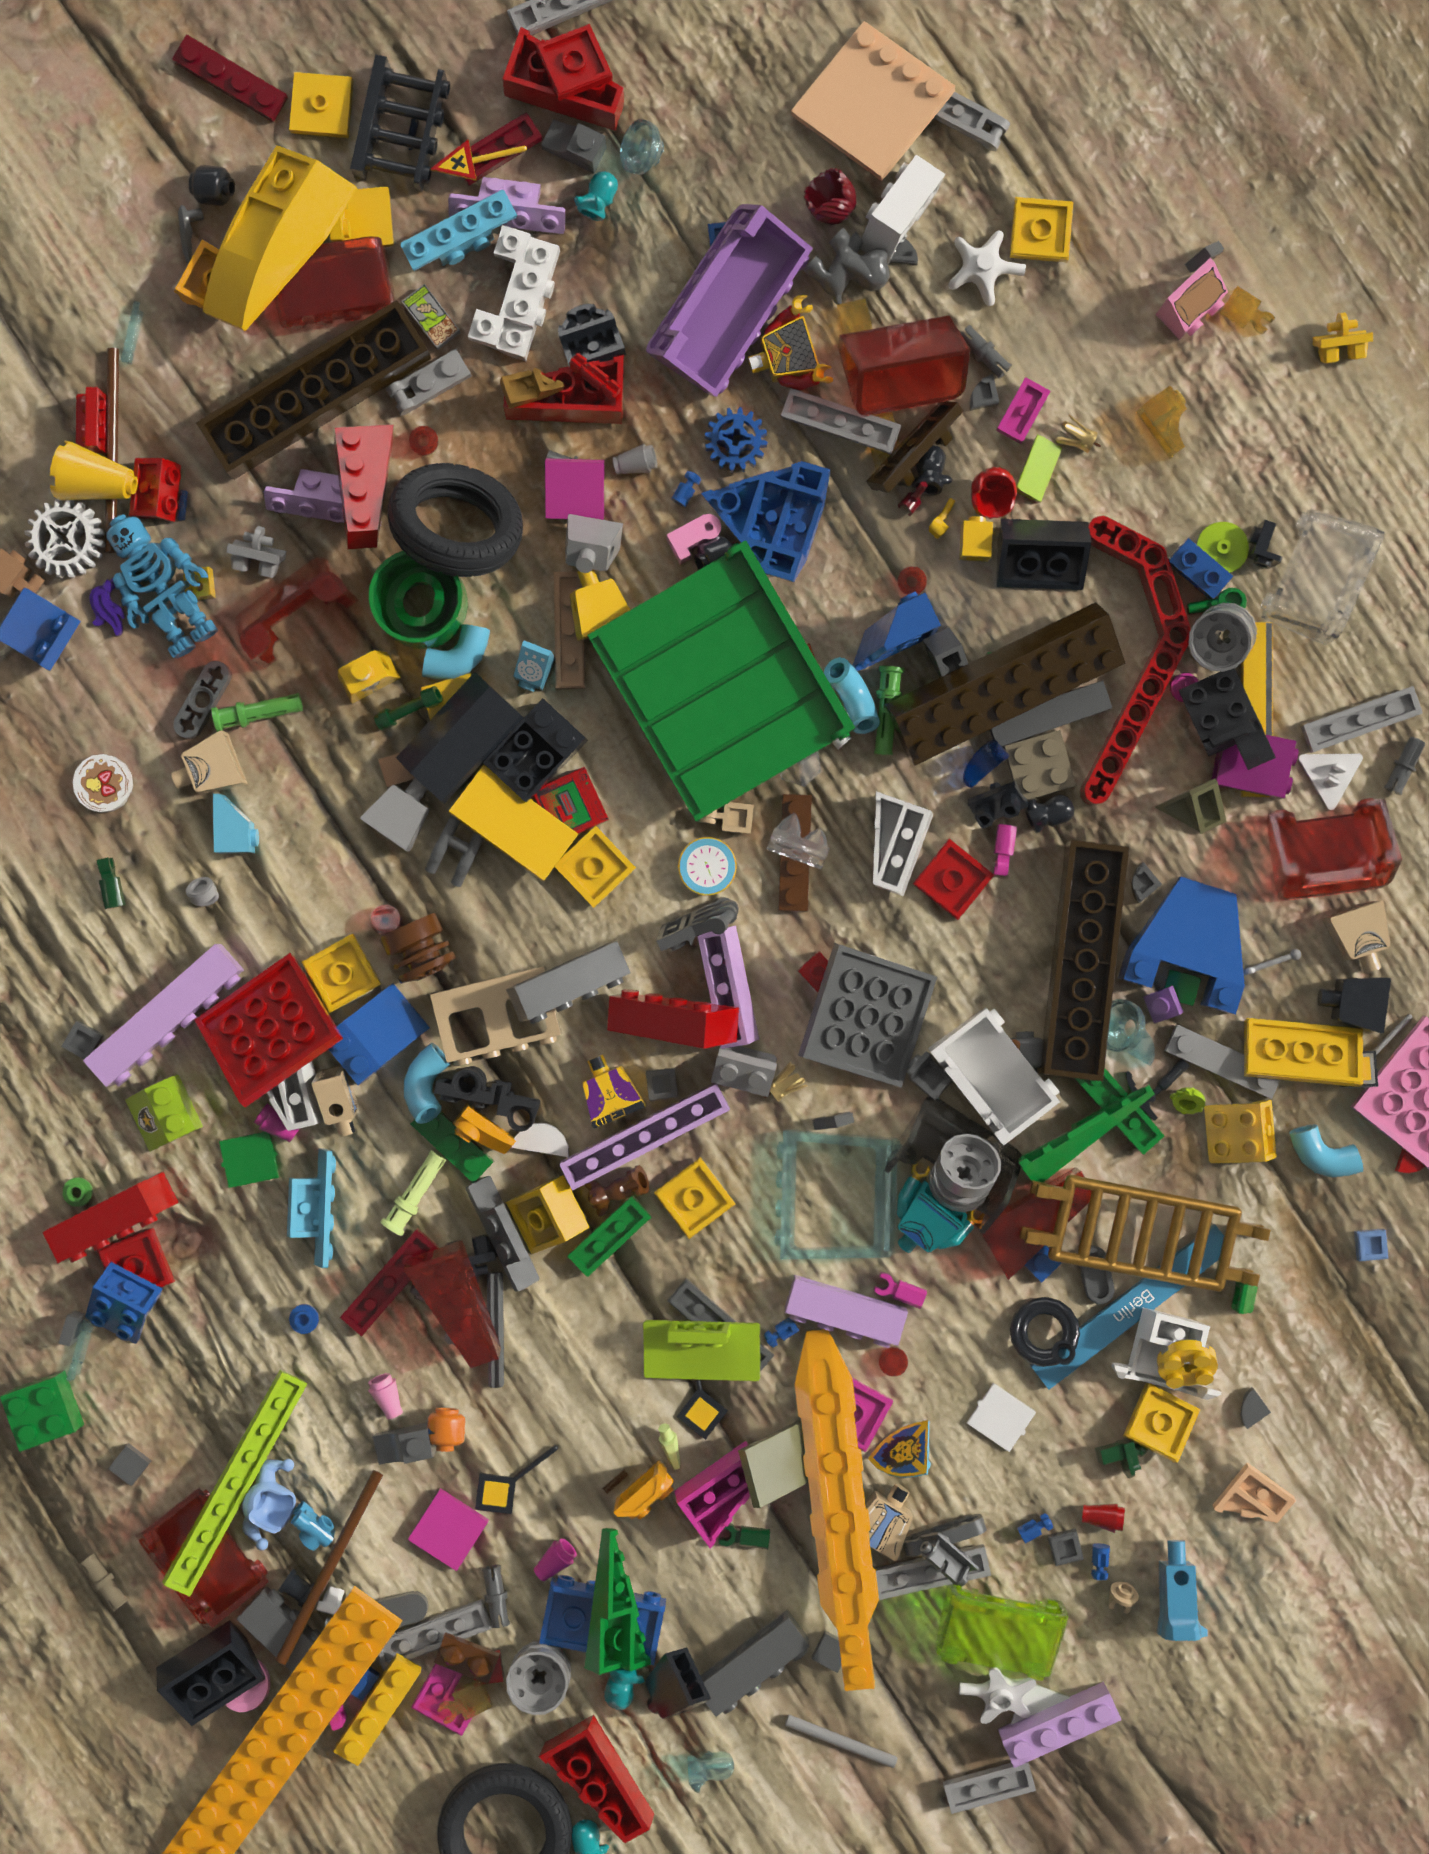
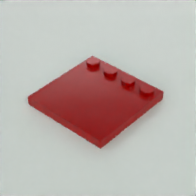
M291 953L281 958L194 1020L236 1098L245 1108L343 1039L298 961Z

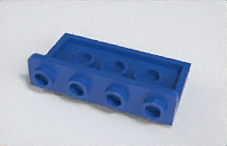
M559 1575L558 1578L552 1577L540 1644L586 1652L595 1581L590 1580L586 1583L576 1582L575 1578L567 1575ZM646 1591L644 1594L634 1593L639 1612L637 1617L639 1629L644 1633L646 1639L643 1642L645 1653L650 1656L651 1665H654L666 1607V1598H661L660 1594Z

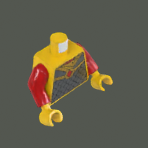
M807 295L795 296L792 305L788 306L774 318L764 330V336L761 337L763 352L748 357L752 374L768 369L772 382H779L783 387L798 391L816 386L820 382L826 384L833 382V377H824V372L832 367L818 363L804 316L799 317L800 313H809L813 310L812 305H807L804 308L801 306L802 300L807 298Z

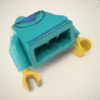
M917 1161L911 1167L912 1177L907 1178L898 1195L896 1212L900 1219L898 1229L904 1233L898 1240V1245L907 1253H911L917 1245L926 1252H932L936 1248L942 1250L958 1246L972 1232L975 1223L980 1224L986 1220V1214L982 1213L975 1220L973 1217L975 1210L967 1211L966 1213L958 1212L941 1205L932 1195L929 1183L925 1180L920 1183V1179L929 1174L930 1167L927 1166L924 1174H918L916 1166L919 1161Z

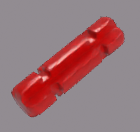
M577 353L569 362V367L577 374L581 373V377L597 390H603V394L610 400H614L621 391L620 384L613 379L609 380L607 374L593 363H588L587 359L581 354Z

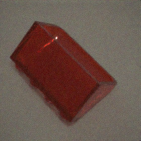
M374 236L321 244L274 298L282 328L296 331L303 329L304 325L315 323L317 326H326L332 324L333 320L343 318L345 321H356L362 318L361 315L374 314L394 302L396 299L388 252L381 238Z
M949 315L839 335L838 351L851 399L857 412L863 416L954 400L961 396L966 389L970 347Z

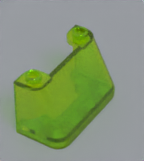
M947 1585L935 1650L941 1656V1660L949 1664H958L960 1661L987 1667H997L998 1669L1024 1673L1029 1678L1043 1681L1045 1677H1049L1052 1674L1069 1614L1062 1601L1047 1599L1046 1606H1043L1042 1602L1035 1600V1604L981 1594L975 1588H972L971 1592L970 1590L962 1589L960 1585Z

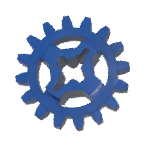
M739 407L737 414H733L732 410L727 408V416L723 417L720 413H717L716 419L718 422L710 421L708 423V427L712 432H706L705 439L711 442L705 445L706 451H713L710 456L711 461L720 460V469L725 465H729L730 473H733L735 466H739L740 470L745 472L746 464L749 463L753 468L756 466L755 457L763 459L764 453L760 448H767L768 442L761 438L767 436V430H759L762 420L753 421L754 412L750 411L745 416L741 407ZM733 422V425L727 430H720L726 424ZM744 424L752 429L755 436L747 433L743 427ZM734 435L740 436L738 446L732 445ZM717 444L725 447L729 453L728 457L719 450ZM744 451H751L747 456L739 458V455Z

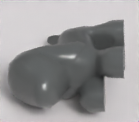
M844 228L829 242L836 252L830 268L826 270L823 261L816 256L803 269L810 277L820 282L823 290L832 296L836 305L842 304V293L851 280L856 281L861 287L871 292L883 288L890 277L887 264L888 253L883 249L876 248L864 255H859L858 251L863 245L862 238L857 232L850 237Z

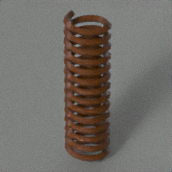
M625 1469L602 1488L606 1494L610 1493L625 1477L629 1476Z

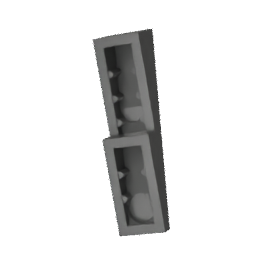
M1102 680L1062 694L990 729L995 747L999 748L1111 709L1112 705L1104 681Z

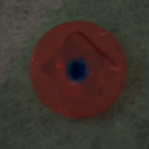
M381 905L373 910L371 914V927L376 933L385 936L399 928L400 914L396 908L390 905Z

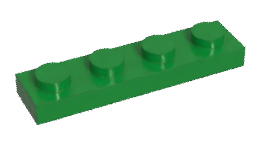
M1105 1068L1103 1081L1074 1078L1101 1109L1128 1095ZM1140 1107L1116 1125L1142 1155L1148 1152L1165 1136Z

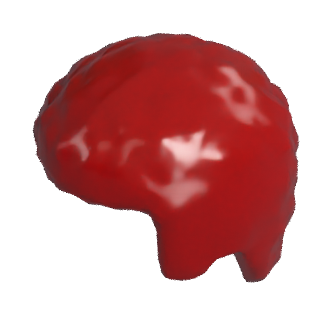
M991 467L974 477L971 484V502L979 516L989 519L999 518L1008 515L1013 510L1017 488L1010 472L1001 467Z

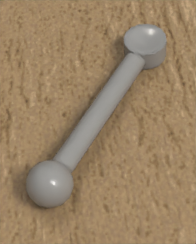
M1293 949L1290 954L1245 968L1243 973L1244 975H1249L1290 959L1298 960L1301 957V952L1298 949Z

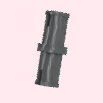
M971 325L967 326L964 330L972 339H969L963 332L960 333L957 339L975 355L974 359L978 363L983 362L998 379L1002 378L1005 374L997 365L999 364L1008 372L1012 364L1008 363L994 349L995 345L991 341L987 342Z
M492 1565L493 1578L489 1566L482 1568L487 1593L484 1595L485 1602H488L491 1628H500L498 1615H500L503 1627L510 1625L505 1600L508 1598V1594L503 1588L501 1565Z

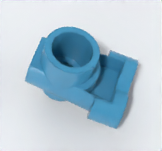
M302 1501L293 1512L295 1516L291 1520V1524L301 1531L299 1538L308 1549L315 1551L320 1545L324 1548L333 1541L335 1535L333 1522L325 1515L319 1517L312 1507Z

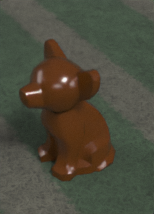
M636 1165L635 1168L626 1172L625 1177L618 1178L607 1187L600 1185L595 1180L586 1183L585 1187L589 1190L588 1201L590 1205L596 1209L598 1216H603L607 1213L611 1200H624L633 1195L639 1197L648 1193L649 1181L643 1167Z

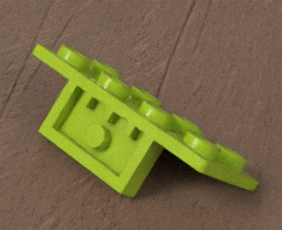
M645 1320L643 1323L645 1378L729 1381L760 1380L759 1323Z

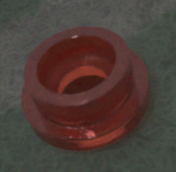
M419 426L411 432L409 444L416 454L427 456L432 454L438 447V436L432 428ZM422 437H428L429 443L426 446L419 445V440Z
M911 566L900 572L897 584L900 591L905 595L917 592L919 595L926 587L927 578L920 568ZM907 578H916L917 585L914 587L909 586L906 582Z

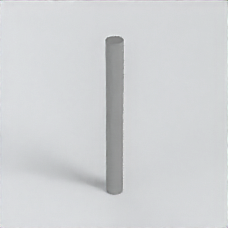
M789 1714L787 1716L785 1726L891 1768H894L896 1765L897 1757L795 1716Z

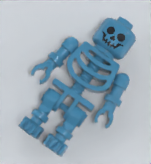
M125 515L114 518L110 522L111 528L107 531L106 537L119 557L128 558V560L120 565L122 572L114 575L113 582L123 597L121 599L122 605L127 607L129 625L132 628H139L140 625L136 622L138 615H140L142 623H149V616L146 612H154L152 614L153 622L167 633V640L173 642V645L167 649L173 658H180L195 649L196 645L190 636L183 637V630L177 628L175 621L177 619V611L181 614L185 613L189 617L188 622L190 625L196 627L190 632L195 642H203L218 632L213 621H205L206 615L204 612H199L198 600L194 593L190 590L184 593V590L190 586L189 584L200 586V583L195 581L194 572H198L201 578H208L207 572L192 563L190 555L188 553L184 554L174 539L164 538L161 543H150L151 536L139 518L134 516L126 517ZM176 568L179 570L183 569L187 581H178L172 587H167L166 584L174 576ZM143 570L144 573L138 576L136 575L135 572ZM149 580L151 584L146 587L140 584V581ZM133 591L139 593L156 591L159 596L145 605L143 610L137 602L139 601L138 595L134 594Z

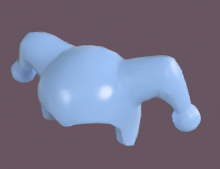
M289 1458L284 1461L276 1459L265 1460L256 1476V1484L250 1487L242 1502V1510L245 1516L242 1526L243 1533L256 1543V1548L261 1551L268 1547V1540L262 1538L259 1528L274 1534L279 1532L286 1526L295 1508L296 1497L294 1493L278 1484L275 1477L277 1470L283 1469L289 1472L294 1468V1462Z

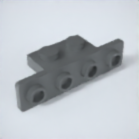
M486 1176L467 1186L466 1191L514 1291L519 1292L539 1281L540 1277L491 1176Z

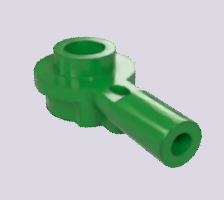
M1227 588L1220 593L1217 599L1187 603L1188 614L1202 613L1211 606L1220 603H1235L1245 608L1247 599L1241 590Z

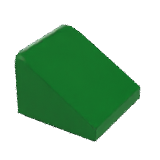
M1169 970L1164 988L1173 985L1179 1002L1193 1006L1201 978Z
M1236 1282L1231 1304L1232 1309L1240 1314L1252 1313L1258 1287Z

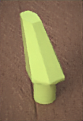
M661 1424L658 1428L660 1433L658 1440L673 1469H680L677 1434L670 1429L669 1424Z

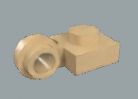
M730 802L724 805L723 813H718L716 810L699 820V822L716 824V819H722L721 831L751 834L754 805Z

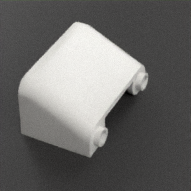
M985 1007L928 1049L986 1124L989 1125L1000 1142L1005 1145L1060 1103L1056 1097L1060 1092L1049 1078L1046 1081L1042 1080L1004 1032L1001 1025L1005 1021L995 1009L989 1012Z

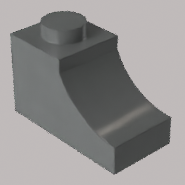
M553 119L541 145L543 150L594 174L607 148L605 135L580 123L574 126Z
M949 627L923 640L930 662L939 678L968 664L962 644Z
M428 1422L374 1434L373 1440L379 1465L392 1462H404V1464L433 1458L436 1453V1445L430 1443Z

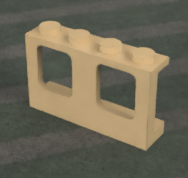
M546 966L430 994L446 1062L454 1061L455 1066L472 1063L471 1057L483 1054V1058L488 1059L500 1056L501 1049L511 1047L512 1052L528 1049L529 1042L539 1040L540 1045L557 1042L556 1036L563 1033L559 1026L555 1008L546 1012L548 1017L545 1018L547 1026L545 1032L518 1039L513 1036L506 1008V1002L510 999L506 989L547 971ZM478 1007L483 1012L490 1043L486 1047L460 1053L456 1050L449 1016L455 1012Z

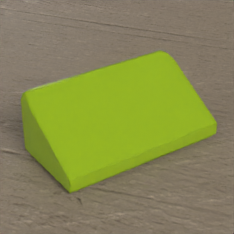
M1036 435L1016 484L1017 494L1041 503L1062 447L1043 436Z

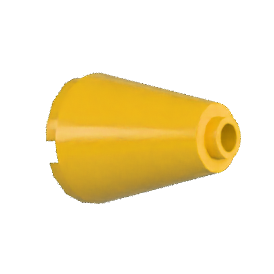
M64 441L65 446L59 445L57 447L50 467V476L55 477V486L50 485V490L56 499H128L131 494L136 492L138 479L134 476L133 470L74 442Z

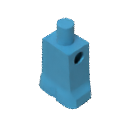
M1167 1540L1168 1561H1159L1160 1614L1157 1634L1163 1639L1171 1641L1200 1640L1202 1637L1208 1636V1630L1201 1626L1198 1621L1196 1566L1186 1561L1184 1540Z

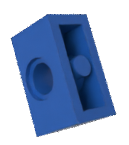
M1189 538L1184 540L1169 558L1171 567L1209 600L1214 599L1233 577L1232 574Z

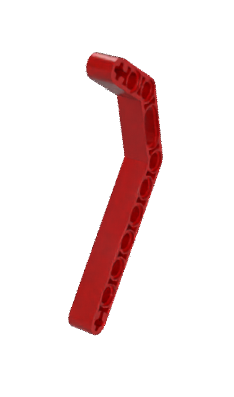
M1097 516L1089 523L1091 546L1138 570L1159 638L1081 786L1080 797L1086 804L1091 806L1101 804L1110 797L1189 645V634L1191 631L1165 548L1159 543L1106 516ZM1098 526L1103 527V534L1100 537L1095 535ZM1116 533L1117 535L1111 540V543H1108L1111 535ZM1120 538L1130 541L1131 551H1123L1120 548ZM1150 551L1156 555V565L1146 562L1145 552ZM1155 579L1162 580L1167 587L1173 606L1172 616H1167L1161 611L1153 585ZM1171 630H1178L1181 633L1182 641L1180 644L1171 641L1169 635ZM1158 655L1167 658L1169 665L1166 670L1160 669L1157 666L1156 658ZM1145 681H1150L1154 684L1155 693L1153 696L1144 693L1142 686ZM1131 707H1137L1142 712V718L1139 722L1133 721L1130 718L1129 710ZM1119 732L1126 734L1129 742L1125 748L1120 747L1116 743L1115 738ZM1105 758H1109L1115 763V770L1112 774L1106 773L1102 768V762ZM1100 779L1109 780V782L1105 781L1100 784L1098 792L1101 793V796L1092 798L1093 792L1089 788L1096 786Z

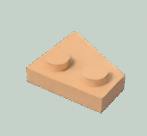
M1246 1463L1214 1502L1213 1508L1221 1513L1225 1510L1240 1513L1243 1517H1260L1264 1521L1278 1523L1296 1500L1292 1494L1249 1463Z

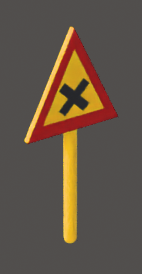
M468 139L430 170L477 181L474 163L525 152L527 147L519 146L472 157Z

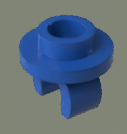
M301 1304L291 1311L289 1323L295 1332L308 1334L317 1327L319 1315L313 1306Z

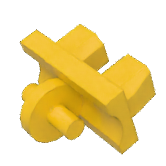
M1345 312L1338 313L1336 322L1327 323V331H1336L1337 334L1312 337L1313 346L1318 347L1322 363L1339 361V346L1347 345L1348 359H1362L1367 356L1368 342L1373 341V332H1366V330L1349 332V329L1358 328L1357 319L1348 320Z

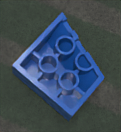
M917 592L904 596L900 599L901 602L898 603L897 607L865 630L853 662L857 672L923 642L924 639L935 634L941 624L926 592L919 596Z

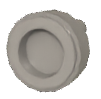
M208 877L197 878L190 882L186 888L187 897L196 906L212 905L219 898L214 882Z

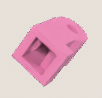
M705 514L667 534L666 540L680 565L691 559L690 550L720 536V520L712 514Z

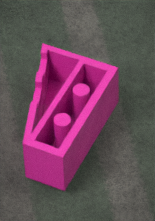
M747 1441L675 1490L678 1506L710 1549L725 1526L728 1527L731 1523L732 1517L737 1510L750 1498L738 1450L749 1445Z

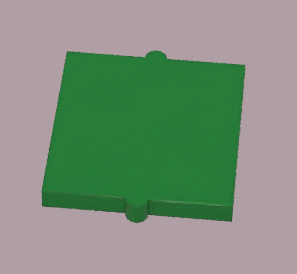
M260 1132L219 1141L223 1158L221 1166L225 1168L229 1188L279 1178L276 1162L278 1153L274 1151L271 1134Z

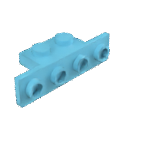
M500 190L401 242L400 245L413 271L438 258L443 266L448 263L449 265H454L465 258V254L473 250L478 252L487 248L491 244L490 241L494 240L492 230L518 216L505 191Z
M318 1148L317 1177L289 1178L287 1237H315L314 1265L320 1268H328L329 1261L333 1256V1247L329 1243L330 1231L334 1227V1218L330 1214L331 1202L335 1198V1188L331 1185L332 1173L336 1170L335 1156H332V1151L324 1148Z

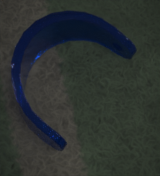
M997 740L987 742L968 762L963 773V782L969 788H973L1010 755Z

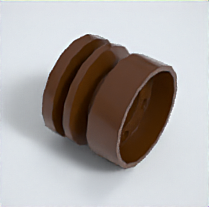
M435 913L413 921L380 938L387 956L401 953L403 957L402 960L393 966L394 971L405 966L409 969V972L398 977L401 984L424 979L443 970L452 960L456 959L453 951L443 956L439 953L440 950L450 945L449 941L435 943L433 940L434 937L443 931Z

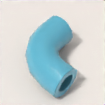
M462 624L459 640L454 648L448 651L427 648L422 677L455 679L469 673L483 658L488 645L490 630Z
M838 657L831 660L825 667L824 674L842 700L846 712L855 726L853 732L866 734L874 731L879 726L880 720L873 698L861 675L847 659Z
M430 1043L418 1054L410 1064L404 1079V1099L410 1113L419 1124L433 1120L441 1112L442 1107L433 1093V1083L435 1078L450 1065V1062H446L444 1052L434 1043Z
M1315 1124L1298 1127L1289 1132L1299 1159L1314 1173L1333 1178L1363 1172L1362 1159L1354 1144L1338 1149L1329 1148L1324 1144L1318 1125Z

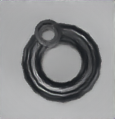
M1049 1297L1033 1298L1021 1305L1013 1315L1010 1326L1011 1343L1018 1355L1030 1364L1041 1367L1058 1364L1068 1365L1075 1359V1349L1080 1337L1078 1319L1071 1308L1060 1300ZM1038 1315H1051L1059 1321L1062 1327L1061 1340L1056 1342L1050 1349L1037 1348L1028 1338V1325ZM1063 1348L1070 1352L1069 1356L1065 1359L1060 1358L1058 1355L1059 1350Z

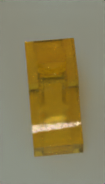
M1168 386L1143 404L1136 412L1169 459L1180 453L1185 447L1179 433V421L1181 415L1187 410L1183 395L1178 390L1174 391L1171 386Z

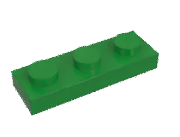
M442 1112L427 1123L419 1124L415 1119L410 1123L413 1128L472 1183H475L494 1162L474 1141L471 1140L468 1143L455 1134L454 1130L457 1127Z
M631 1196L568 1254V1258L586 1277H589L652 1216Z

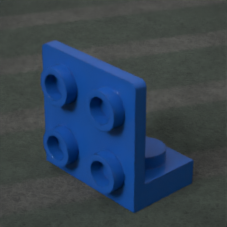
M23 588L0 624V641L51 671L81 621L31 590Z
M110 1262L92 1288L85 1318L93 1325L103 1327L115 1333L118 1338L136 1344L140 1339L146 1316L160 1297L163 1288Z

